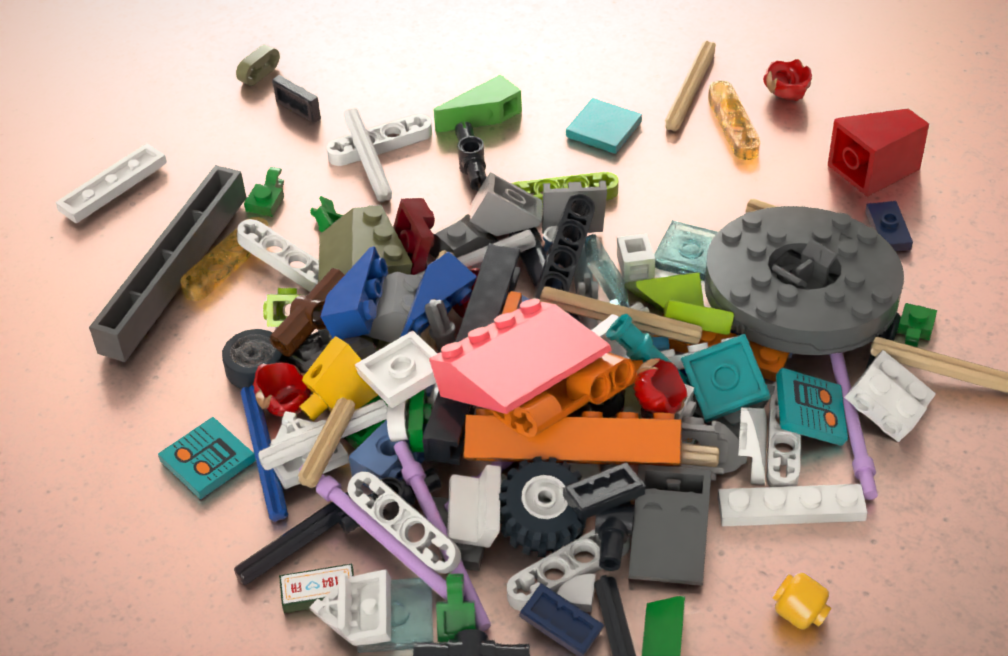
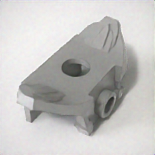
M683 417L682 442L692 438L697 440L700 445L717 446L720 454L717 467L681 464L679 468L711 470V480L716 481L717 474L724 475L726 472L735 471L742 464L747 463V456H738L739 439L726 425L718 421H712V426L703 425V418Z

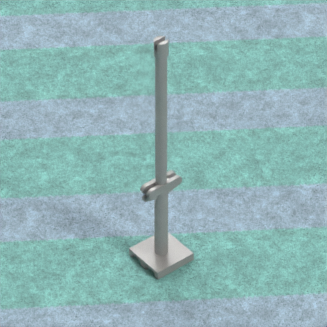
M599 181V187L586 188L581 187V182L568 183V188L550 189V183L543 184L542 234L544 235V231L547 228L558 225L560 216L569 198L575 194L586 195L594 202L595 212L588 233L603 232L607 196L606 181ZM586 237L574 273L575 292L578 295L598 300V281H593L588 240ZM578 315L581 323L591 330L598 326L597 320ZM600 464L601 472L618 465Z

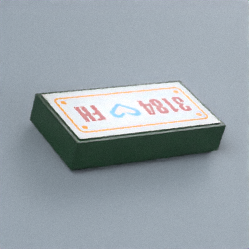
M352 563L279 575L283 612L288 613L310 609L309 607L317 599L322 601L338 584V576L341 573H344L348 579L354 576Z

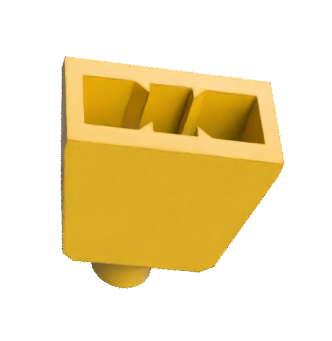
M335 336L303 376L302 381L313 394L299 408L312 421L316 420L326 409L331 412L340 398L344 397L347 400H352L355 403L354 408L357 410L378 396L358 375L355 364L362 360L346 342Z

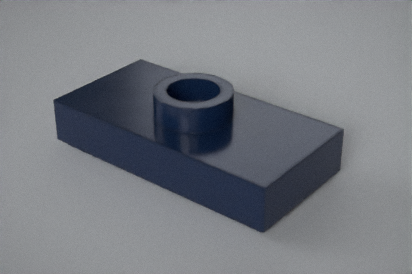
M897 201L866 204L865 212L871 228H874L895 251L912 250L913 240Z
M542 583L537 587L519 614L520 618L577 656L586 655L604 627V624Z

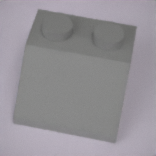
M490 172L472 201L469 222L473 223L474 228L484 234L491 233L495 236L538 227L542 222V200Z
M398 271L384 278L382 297L379 298L376 309L377 316L373 320L370 334L365 336L389 343L400 338L421 278Z

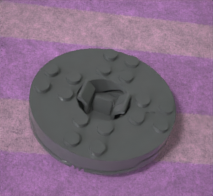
M780 206L747 212L729 222L711 241L707 253L704 277L705 294L711 308L734 313L732 330H736V333L741 335L745 334L748 340L778 351L803 355H828L850 351L872 342L875 337L882 335L890 327L897 315L904 284V271L900 258L893 247L874 228L851 218L846 213H836L803 206Z

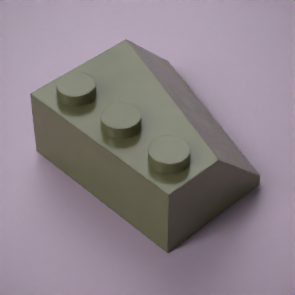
M382 205L352 208L320 234L318 283L332 268L339 269L343 274H346L364 253L373 246H375L380 258H384L386 261L388 275L397 271L410 275L412 262Z

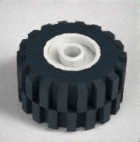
M541 456L534 457L532 464L524 460L519 463L518 470L512 468L508 472L507 480L503 479L499 493L501 533L504 538L511 536L509 544L515 549L519 545L523 546L522 553L529 556L531 550L538 551L537 557H545L546 551L554 553L561 549L562 546L564 547L575 541V539L580 538L586 526L587 519L581 521L563 498V487L581 481L582 475L578 470L572 473L570 471L571 465L565 461L562 465L556 464L557 458L549 457L548 462H542Z

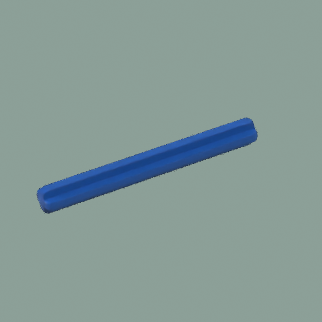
M254 386L243 387L240 393L269 519L274 522L279 519L284 520L288 516L281 482L273 468L265 470L262 467L258 457V453L270 447L271 443L264 411L256 401Z

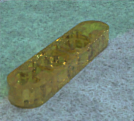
M717 80L712 82L708 87V102L734 155L743 160L755 159L760 152V137L735 88L727 81ZM731 109L735 110V112H725L723 110ZM732 127H743L744 129L736 130L732 129Z
M252 217L247 219L257 220L269 227L267 220L264 218ZM237 228L183 275L180 284L186 299L199 301L206 298L253 255L244 248L238 252L229 251L233 247L240 246L237 241ZM213 265H223L221 269L209 270Z

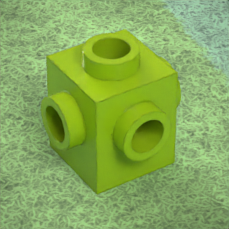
M278 288V294H267V301H264L263 317L264 320H267V327L278 328L288 317L285 312L286 306L291 304L297 296L306 294H297V288Z

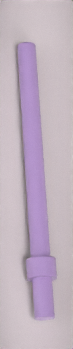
M843 352L829 354L836 384L842 387L846 426L854 455L852 462L854 475L860 480L864 499L873 500L878 496L874 481L876 470L873 459L868 456L857 409L844 398L851 389Z
M406 441L396 443L394 450L403 467L401 474L406 485L412 487L426 519L447 536V528L424 481L426 474L420 462L415 461ZM440 548L445 561H447L449 558L446 554L447 550ZM461 560L458 567L451 574L464 573V601H475L476 629L485 631L491 627V623Z
M322 474L318 484L315 486L317 487L316 492L327 502L333 501L447 601L446 580L432 568L428 567L341 490L342 485L332 476Z

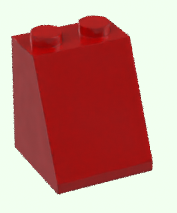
M909 108L838 117L834 119L827 166L868 197L921 169L929 123Z

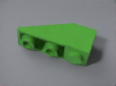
M500 74L433 108L435 131L437 133L453 131L459 123H462L463 128H466L465 122H470L473 128L501 124L522 112V92L520 88Z

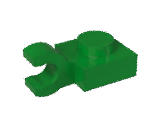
M271 166L266 173L264 185L258 183L254 185L244 202L246 212L269 217L274 216L284 199L282 187L285 181L279 178L282 168Z
M320 196L321 206L318 209L312 207L310 214L312 217H315L319 225V231L322 233L343 215L335 211L334 203L331 199Z
M905 303L897 331L899 334L906 335L904 344L918 347L920 338L930 341L938 310Z
M464 573L448 574L446 577L447 601L436 603L438 642H448V639H454L455 635L462 630L476 629L475 601H464Z

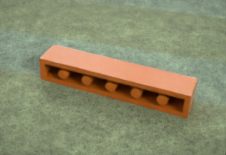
M476 409V415H466L464 458L469 461L522 462L527 460V462L533 463L534 457L541 456L542 462H548L549 457L557 458L556 463H563L565 461L569 464L621 465L627 462L628 465L646 464L681 467L682 421L674 419L675 414L653 413V419H638L639 414L634 412H618L617 418H603L602 412L584 411L581 412V417L566 416L530 438L505 425L489 409Z

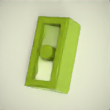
M668 300L664 307V317L698 325L704 331L724 335L730 334L734 318L733 312L674 300Z

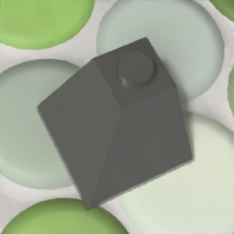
M466 214L433 232L434 246L430 249L429 253L437 259L439 252L445 250L446 252L453 253L458 258L499 240L491 233L484 234L475 229L473 223L469 222L470 215Z

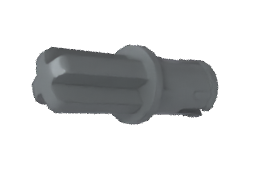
M431 299L424 309L430 324L429 335L435 340L438 352L440 353L443 346L456 341L454 336L455 325L449 320L444 302Z

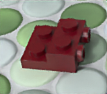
M401 198L393 225L412 262L410 275L426 270L428 254L434 246V234L431 229L435 224V216L424 198Z

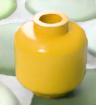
M798 573L794 577L788 574L772 597L777 601L775 604L776 612L801 630L807 629L812 623L819 627L832 609L826 604L829 598V591L805 573Z

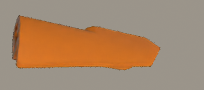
M608 352L507 414L490 409L489 411L514 431L532 438L588 402L601 404L633 384L638 375L637 370L643 364V360L632 361L631 359Z

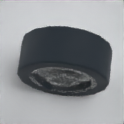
M264 329L244 330L235 334L226 342L222 350V361L226 376L231 384L240 389L250 387L254 384L255 373L259 365L279 362L286 363V356L274 348L269 341L270 335L273 332Z

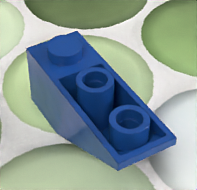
M375 246L370 247L326 296L320 317L332 339L335 336L339 339L370 334L373 320L377 316L376 309L379 298L382 297L384 278L388 275L386 261L384 258H380Z
M447 252L427 266L418 285L400 338L411 331L420 335L428 328L430 324L424 307L430 303L431 299H436V301L442 300L447 314L456 304L461 306L470 299L472 294L471 288L477 276L450 252Z

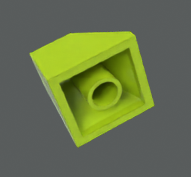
M700 272L625 282L626 289L663 313L668 300L704 306Z

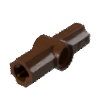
M332 268L307 296L299 295L292 301L290 315L270 335L269 341L274 348L284 356L291 357L315 329L322 330L326 328L320 317L326 296L345 274L339 269Z

